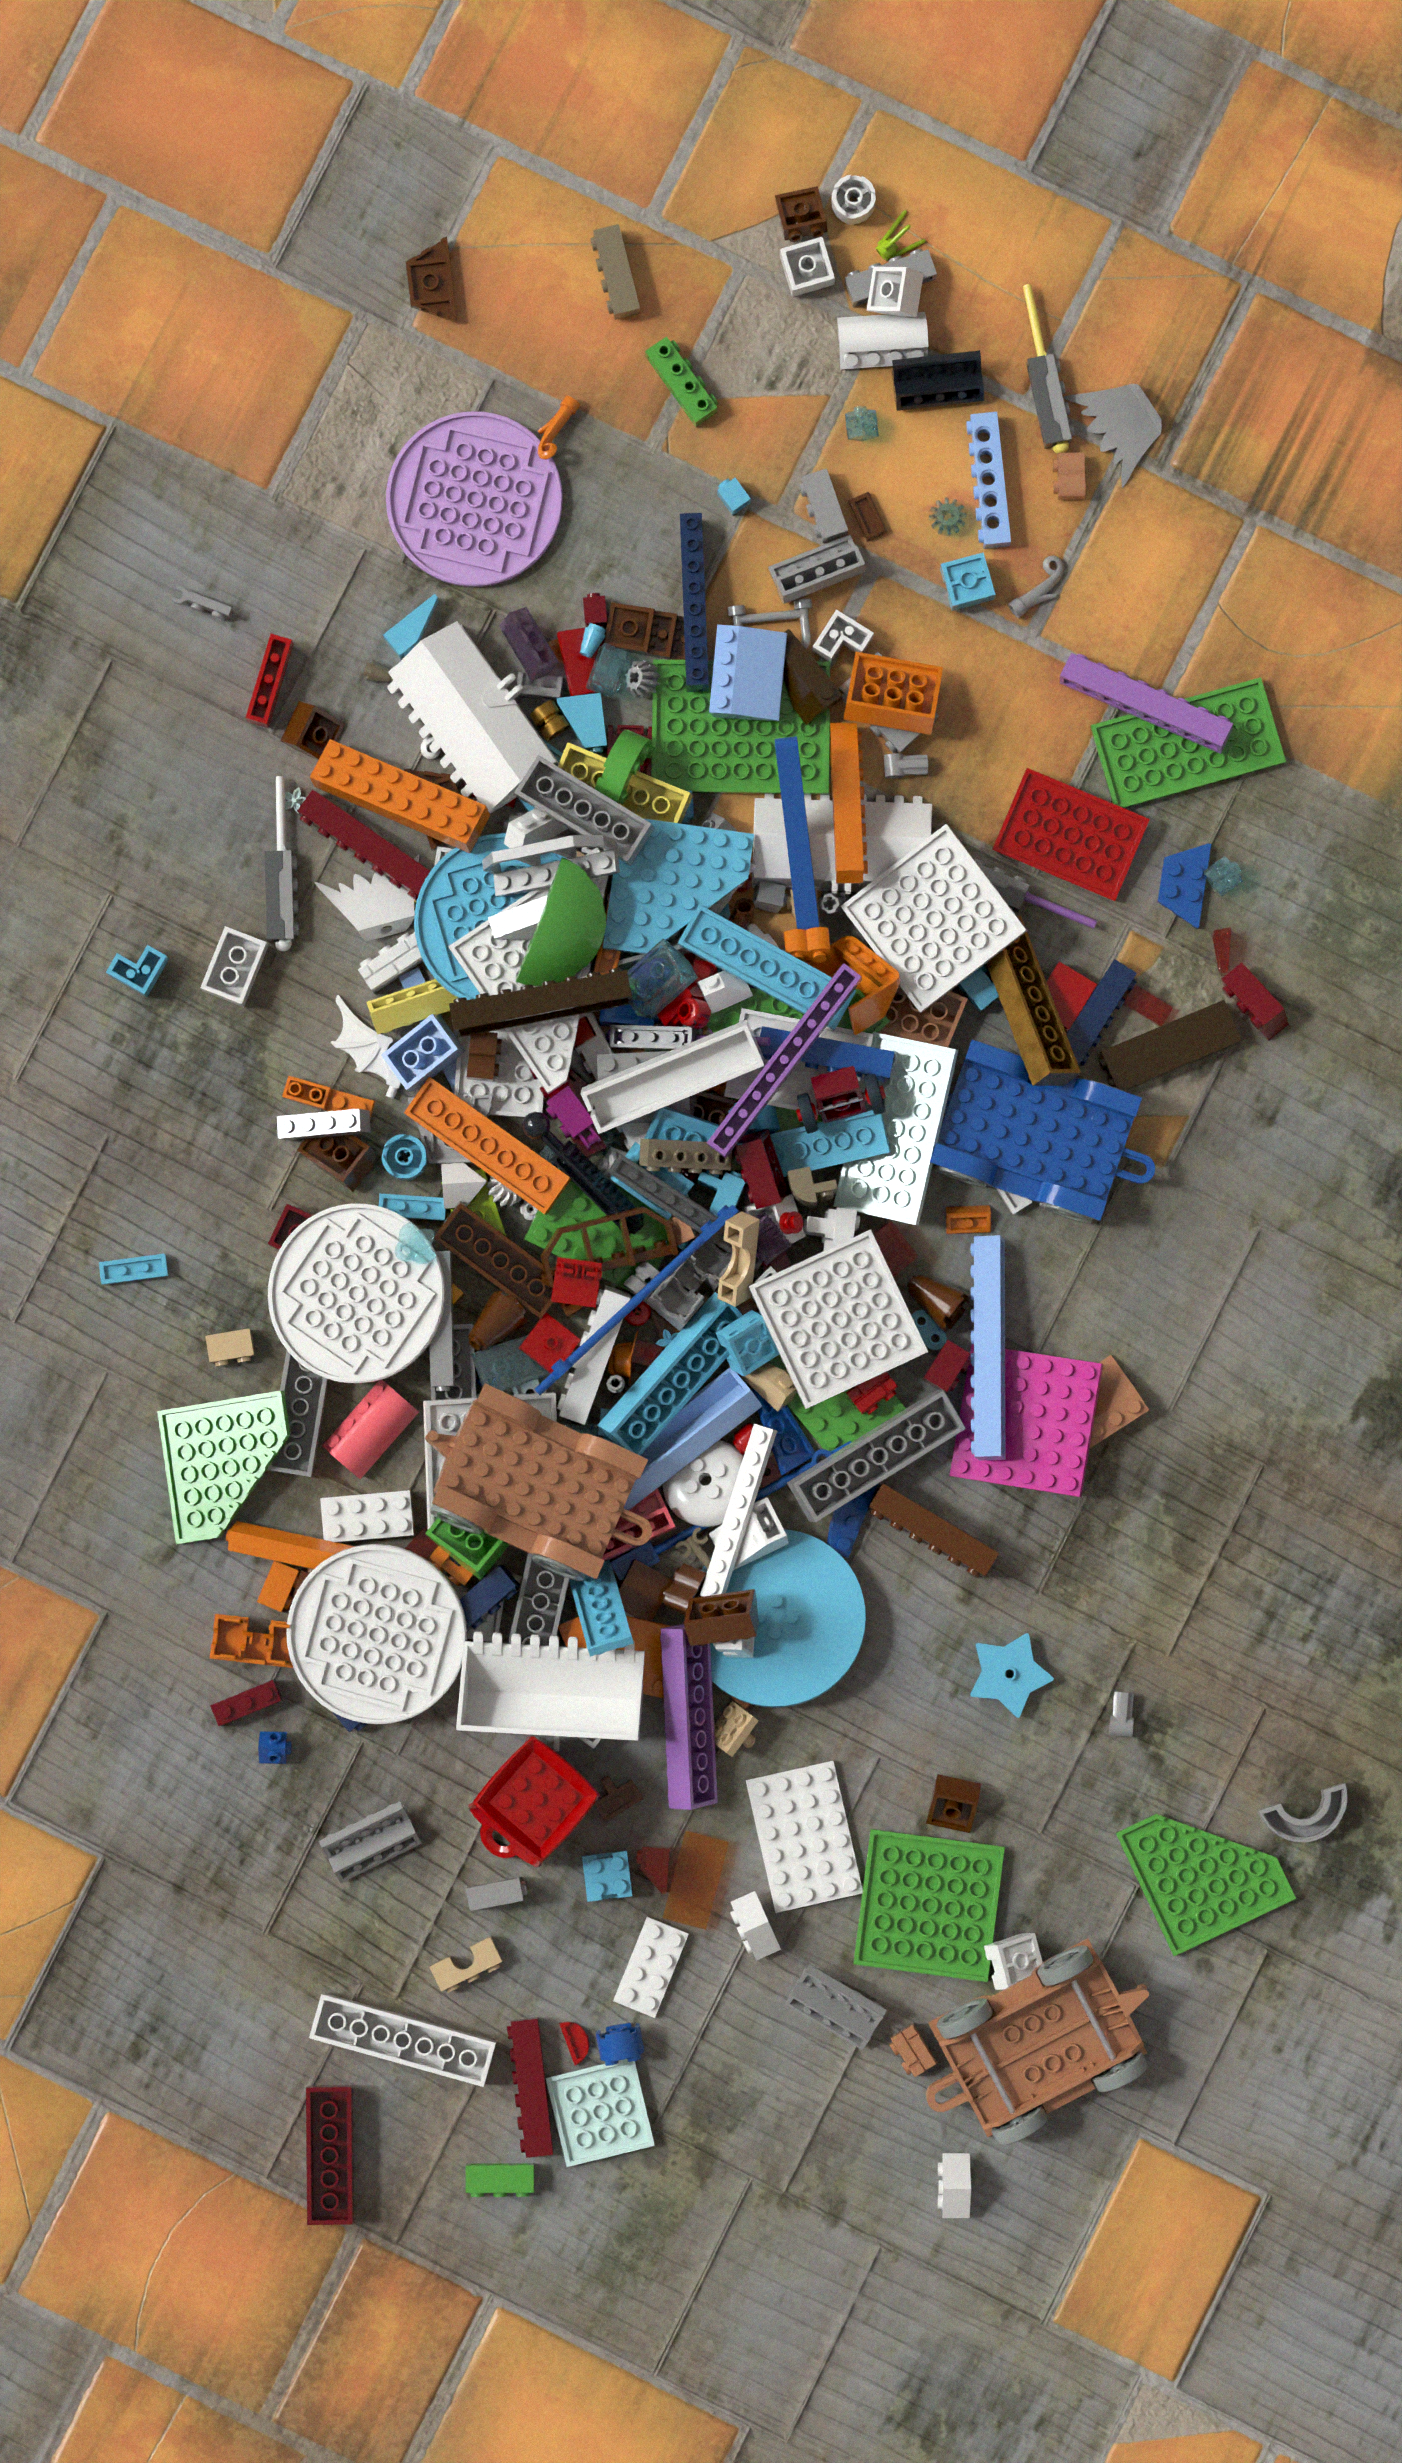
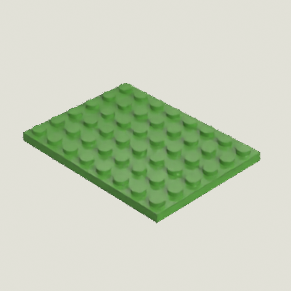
M653 659V665L658 667L657 673L660 675L657 680L660 685L655 687L656 693H653L652 746L655 747L652 755L653 778L682 790L692 791L693 793L781 794L775 739L797 736L804 794L829 795L830 709L806 726L792 707L783 679L779 721L713 717L709 713L714 660H708L709 691L687 692L685 660ZM816 661L830 678V662Z

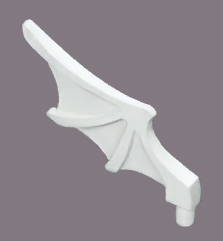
M337 995L336 1004L342 1013L343 1028L339 1038L336 1041H331V1044L352 1056L357 1065V1068H355L356 1072H372L383 1077L387 1081L386 1085H389L386 1096L394 1099L397 1090L401 1086V1082L381 1056L388 1050L389 1045L393 1043V1039L382 1034L377 1035V1032L361 1022L344 1003L342 998Z

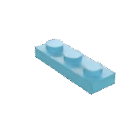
M379 1193V1207L389 1209L409 1219L445 1221L446 1209H444L443 1198Z
M166 1254L99 1262L101 1285L169 1276Z

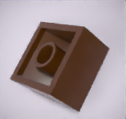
M299 701L280 741L307 756L319 760L329 740L337 742L345 724L320 708Z
M937 1774L926 1824L970 1833L978 1806L981 1783Z

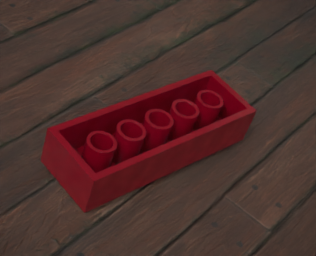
M313 2085L306 2087L307 2225H353L354 2223L353 2085Z

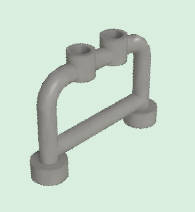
M811 599L795 600V610L746 615L744 605L728 607V616L733 617L734 626L800 618L801 644L805 649L810 644L811 635L808 610L812 609Z

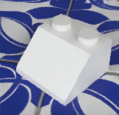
M873 267L867 311L903 317H917L924 273L907 267Z

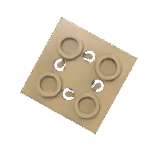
M732 1701L724 1709L716 1724H714L715 1745L731 1757L734 1756L742 1744L746 1748L752 1747L756 1738L750 1732L759 1720Z

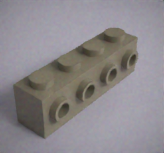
M619 224L593 230L594 237L590 238L593 251H598L599 258L595 260L598 272L603 271L604 279L601 280L603 292H608L610 300L606 301L609 314L613 313L615 320L640 314V306Z
M640 1139L639 1165L647 1166V1171H660V1167H668V1172H681V1168H689L688 1173H702V1169H709V1174H723V1170H731L732 1151L727 1158H724L708 1146L707 1142Z

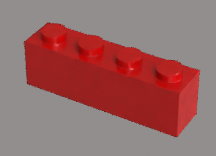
M270 633L245 717L248 723L269 728L293 649L292 639Z

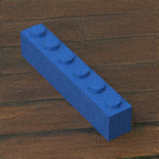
M762 1026L760 1037H769L771 1041L770 1046H759L765 1060L771 1059L791 1031ZM818 1037L800 1062H804L805 1067L818 1069V1065L827 1067L828 1072L854 1066L857 1077L862 1078V1074H875L879 1082H884L885 1078H890L895 1052Z

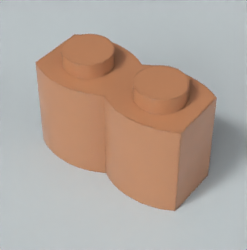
M1084 452L1058 453L1057 459H1053V472H1057V481H1053V493L1058 494V500L1085 499Z

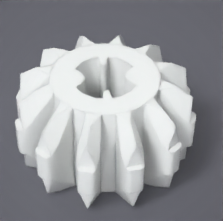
M490 1177L487 1187L490 1189L488 1195L494 1196L493 1202L499 1201L501 1207L505 1205L510 1207L522 1199L495 1178Z

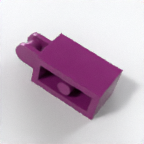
M569 1086L547 1101L549 1106L546 1109L553 1120L558 1118L562 1124L559 1128L567 1138L571 1136L574 1140L579 1137L588 1150L596 1141L598 1143L601 1141L592 1128L594 1123L590 1114ZM589 1130L591 1135L584 1138L582 1134Z

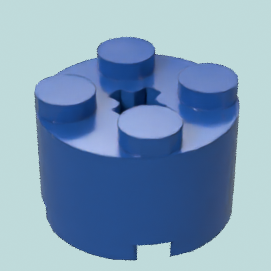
M631 2023L606 2027V2032L602 2034L600 2030L595 2033L600 2060L605 2061L606 2066L618 2064V2060L627 2059L628 2062L640 2060V2055L645 2052L639 2023H636L635 2027H631Z

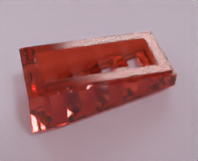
M1231 927L1217 929L1212 933L1220 976H1225L1228 971Z

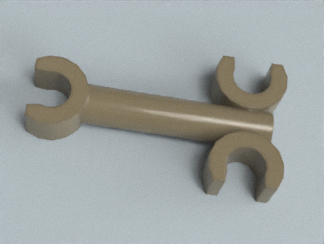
M698 1527L693 1531L692 1536L685 1541L678 1542L675 1548L677 1549L681 1545L686 1546L687 1552L682 1557H688L692 1550L708 1570L711 1559L699 1545L707 1542L708 1537L706 1536L702 1540L697 1539L696 1534L701 1530Z

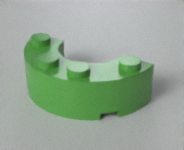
M624 730L616 740L603 767L606 768L602 778H598L595 790L618 804H624L629 793L626 789L632 775H636L640 765H643L647 758L650 759L654 753L655 747L652 746V740L630 730Z

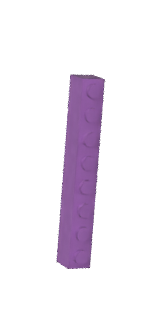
M1071 653L1060 674V684L1220 754L1232 733L1233 723L1228 718L1212 715L1209 710L1203 707L1196 708L1190 705L1187 700L1171 697L1168 692L1162 689L1155 690L1144 681L1132 680L1123 672L1118 671L1116 673L1103 663H1093L1082 654L1075 655Z

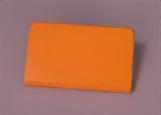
M989 1205L946 1207V1234L991 1232V1209Z

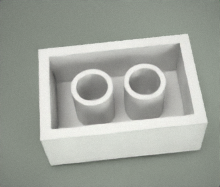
M225 926L200 987L201 990L244 1007L268 949L267 942Z

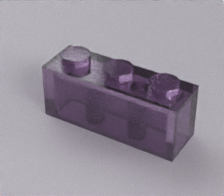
M527 607L510 612L501 622L499 627L529 679L534 681L548 676L559 662Z

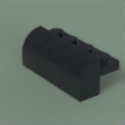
M980 350L892 360V380L897 411L984 401Z

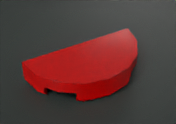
M561 2022L559 2024L574 2065H577L588 2054L590 2045L588 2035L584 2028L577 2023Z

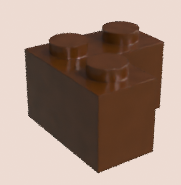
M485 1032L470 1035L467 1079L493 1082L494 1077H498L500 1064L495 1063L496 1054L501 1055L502 1039H498V1033Z

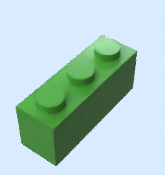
M467 2163L466 2193H471V2197H484V2193H493V2197H507V2193H516V2197H529V2193H534V2163Z

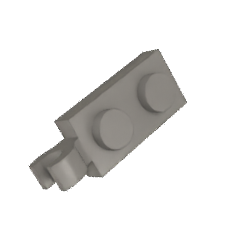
M177 586L176 590L183 593V596L180 599L172 597V601L175 604L181 605L189 602L194 610L199 612L207 610L212 612L211 616L220 620H224V618L231 619L234 612L232 607Z

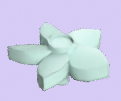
M299 787L294 790L293 794L285 792V798L288 800L285 804L286 810L293 807L298 813L297 810L301 806L300 804L306 799L305 797H300L301 790Z

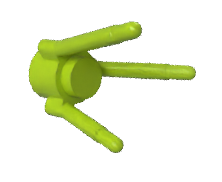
M906 210L901 213L885 236L877 243L878 246L875 249L885 261L900 256L926 242L925 239H922L896 252L898 246L895 242L911 226L908 224L894 238L891 239L889 237L907 214Z

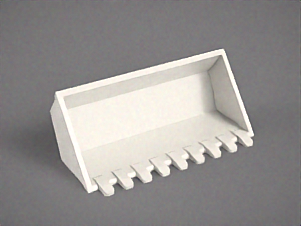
M457 621L421 640L388 672L393 679L388 685L390 693L393 694L400 689L404 694L398 701L399 706L406 708L411 704L414 709L408 717L411 723H416L421 719L425 724L419 730L421 737L426 738L432 734L435 738V741L429 746L430 750L436 753L442 749L446 754L440 760L442 767L446 768L453 764L456 771L450 776L452 781L457 783L463 778L467 785L461 790V794L465 797L474 794L477 798L476 802L486 805L490 814L517 797L514 792L538 755L558 767L559 762L514 700L523 691V686L517 685L509 692L506 688L515 680V675L511 673L501 681L466 630Z
M765 794L764 798H755L753 864L757 866L752 872V888L762 880L786 886L785 889L790 890L792 889L782 800L774 799V794ZM804 794L814 883L817 891H832V893L846 891V894L859 892L931 836L932 804H923L921 796H914L913 803H904V797L896 795L894 803L885 802L884 795H876V802H867V796L864 794V800H861V805H865V818H861L862 823H866V837H862V842H867V855H863V861H868V874L863 875V883H836L833 801L829 800L830 795H820V800H811V794Z
M474 1632L473 1642L464 1641L456 1730L540 1736V1741L546 1745V1736H554V1751L560 1750V1737L638 1741L643 1704L645 1651H635L634 1642V1644L627 1645L625 1650L614 1649L590 1657L588 1648H578L577 1637L568 1638V1647H559L558 1636H550L549 1646H540L539 1635H531L530 1645L521 1644L520 1634H512L511 1644L502 1643L501 1633H493L492 1643L483 1642L482 1632Z

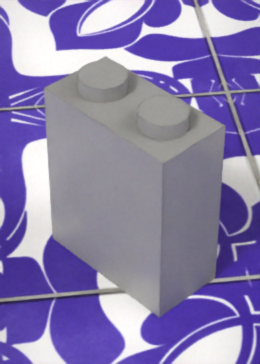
M520 1876L467 1887L466 1893L469 1909L473 1911L523 1901L525 1899L524 1895L528 1894L526 1880L521 1881Z

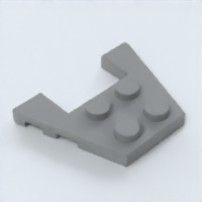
M473 1095V1108L489 1118L494 1095ZM408 1097L409 1104L412 1102L414 1097ZM416 1122L430 1164L472 1163Z

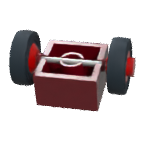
M854 1066L844 1067L837 1071L822 1073L812 1077L811 1082L818 1104L816 1108L815 1104L811 1102L808 1093L797 1095L799 1109H796L799 1122H803L807 1134L818 1131L817 1118L819 1114H821L825 1124L867 1112L865 1106L866 1099L868 1104L871 1105L874 1115L884 1113L886 1109L883 1099L886 1098L883 1085L879 1086L876 1075L871 1074L864 1077L866 1085L865 1095L864 1092L862 1093Z

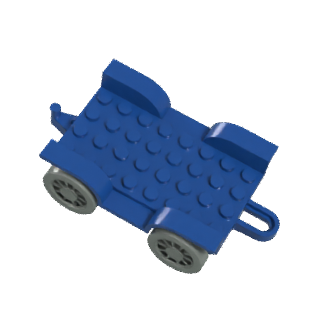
M971 1040L953 1094H948L944 1111L945 1118L940 1129L938 1142L935 1145L929 1162L934 1164V1171L951 1179L977 1187H986L988 1184V1186L1038 1202L1041 1208L1051 1213L1086 1224H1091L1093 1219L1101 1220L1114 1177L1136 1184H1144L1150 1181L1155 1173V1164L1149 1156L1125 1148L1142 1097L1104 1083L1081 1078H1074L1064 1086H1033L1020 1055L999 1047ZM1121 1156L1143 1163L1147 1168L1146 1173L1139 1176L1118 1169Z

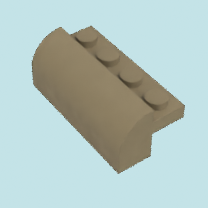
M810 1167L787 1172L786 1180L789 1194L793 1195L795 1203L801 1208L816 1209L817 1200H819V1203L832 1201L833 1196H836V1180L813 1184Z

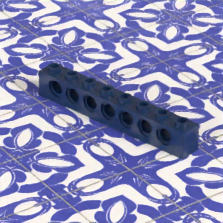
M702 513L680 514L686 690L687 692H708Z

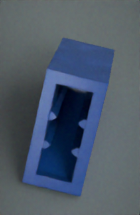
M633 1002L634 1004L600 1010V1026H654V1023L658 1024L659 1017L652 1009L654 1004Z

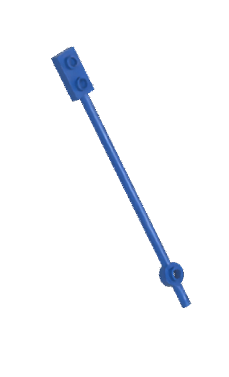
M725 1205L717 1213L719 1218L713 1223L709 1220L700 1228L702 1231L700 1236L565 1361L560 1358L551 1367L554 1371L534 1390L541 1396L693 1253L725 1225V1221L736 1215L739 1210L734 1205L730 1207Z
M851 1441L832 1451L825 1449L816 1451L813 1454L812 1462L758 1490L755 1502L788 1485L787 1482L818 1464L821 1456L827 1458L850 1444ZM693 1525L654 1547L649 1541L610 1563L619 1580H623L632 1560L636 1559L650 1567L661 1561L658 1554L675 1546L678 1542L688 1539L696 1528L700 1527L701 1530L699 1532L708 1527Z

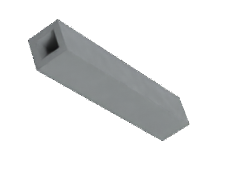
M436 1251L445 1279V1305L441 1323L430 1343L431 1387H436V1391H450V1387H455L452 1252Z

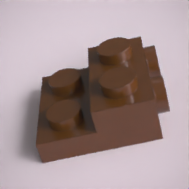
M818 186L775 195L785 241L798 242L802 237L810 235L818 238L824 232H828L827 220Z

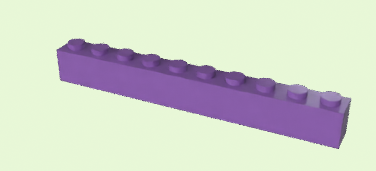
M842 964L707 1141L708 1146L724 1158H727L862 981V976L846 964Z

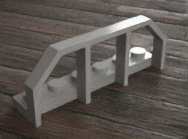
M572 835L495 851L482 860L483 871L494 875L495 895L497 897L551 887L560 861L541 864L539 855L549 852L569 858L568 860L585 870L590 879L620 873L617 840L605 835ZM574 847H603L609 851L577 857V851ZM518 860L532 866L501 873L499 863Z

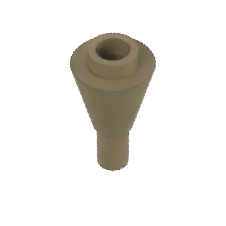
M372 660L371 663L367 662L363 675L367 676L366 681H393L388 673L389 669L375 660Z

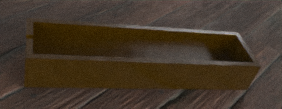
M614 968L610 969L609 973L601 975L600 972H593L587 974V977L580 979L577 976L567 977L564 979L565 982L556 983L552 980L543 982L542 986L538 987L525 985L521 986L520 990L512 992L511 989H504L498 991L496 995L489 996V993L476 995V999L467 1000L466 997L454 999V1003H449L456 1037L459 1038L632 1005L634 1003L627 970Z

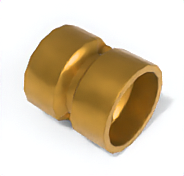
M553 699L543 703L529 715L536 726H541L540 732L546 741L556 738L570 727L564 715L558 714L560 709Z

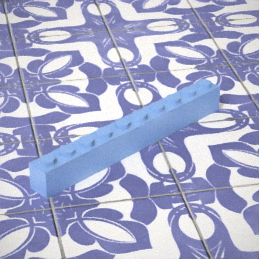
M1000 1235L974 1236V1243H971L970 1247L971 1256L974 1257V1265H971V1278H974V1287H971V1299L974 1300V1309H971V1321L974 1322V1331H971V1343L974 1344V1353H971V1365L974 1366V1375H971V1387L974 1388V1397H971V1409L974 1410V1419L971 1420V1430L974 1432L971 1452L979 1461L1006 1460L1005 1240Z

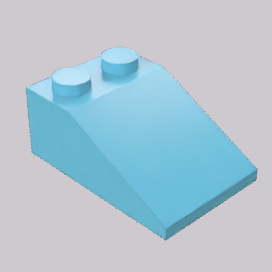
M635 1142L625 1157L639 1165L640 1145ZM640 1166L643 1169L647 1170V1166ZM660 1167V1171H648L685 1196L694 1185L693 1182L679 1172H668V1167ZM612 1175L610 1176L612 1181L667 1220L672 1216Z

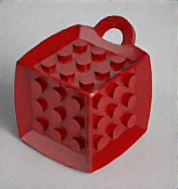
M528 1736L525 1743L491 1777L474 1801L468 1805V1809L481 1823V1841L490 1853L500 1858H511L517 1855L534 1867H540L543 1861L577 1827L596 1800L600 1798V1794L564 1758L536 1737ZM493 1830L500 1833L510 1845H498L492 1837Z

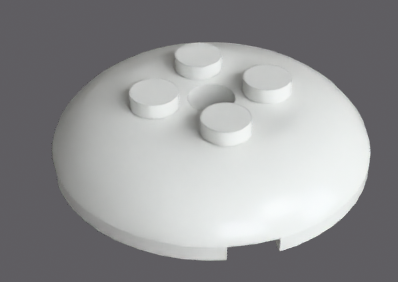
M718 1440L663 1483V1493L671 1510L680 1519L695 1526L711 1527L723 1524L744 1456L731 1444ZM710 1476L712 1478L711 1483L706 1486L701 1485L700 1481L704 1477Z

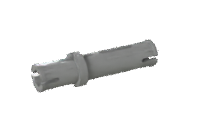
M615 1375L608 1379L607 1387L611 1392L620 1393L624 1389L625 1382L621 1376ZM614 1382L620 1383L618 1387L612 1386Z

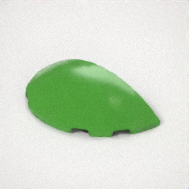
M562 857L546 898L544 909L515 981L517 983L542 986V983L546 981L562 982L565 978L575 976L576 973L586 967L595 957L602 944L606 929V914L601 892L597 885L587 876L585 870L566 858Z

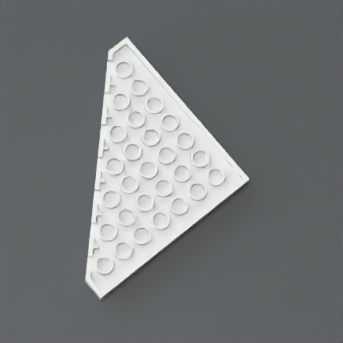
M595 848L586 855L599 853L600 851L598 848ZM608 875L591 879L599 888L603 900ZM550 887L529 892L501 912L547 896ZM487 920L448 946L480 994L489 993V996L498 994L500 990L511 989L512 992L520 990L521 986H525V984L515 981L531 940L494 939L489 920ZM591 962L576 973L575 976L578 979L587 977ZM580 1014L504 1029L548 1094L567 1082Z

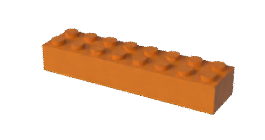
M331 739L310 775L314 787L467 853L472 852L490 817L486 805Z

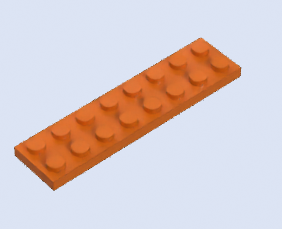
M428 1077L404 1112V1114L545 1215H547L571 1181L570 1177L431 1077Z

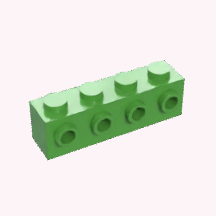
M666 336L647 349L645 357L691 422L697 427L717 413L716 405H718V402L712 393L707 394L704 389L706 385L699 375L695 377L692 373L693 367L686 357L683 359L678 353L680 348L674 340L670 341Z

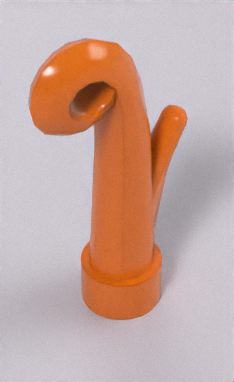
M565 396L560 403L557 413L538 430L539 434L544 433L538 445L537 453L541 459L548 460L556 454L557 446L552 441L580 407L579 402L574 398Z

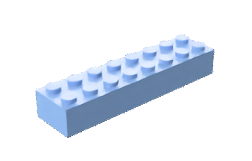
M731 1367L692 1396L640 1455L648 1459L641 1478L635 1480L624 1509L629 1511L762 1407L750 1388L735 1371L731 1370Z

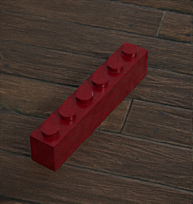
M535 2017L511 2020V2026H507L508 2039H513L514 2047L510 2049V2059L516 2065V2071H512L513 2084H518L519 2094H515L516 2108L520 2107L521 2116L517 2117L518 2129L523 2130L524 2139H520L521 2153H525L526 2158L553 2155L539 2019Z

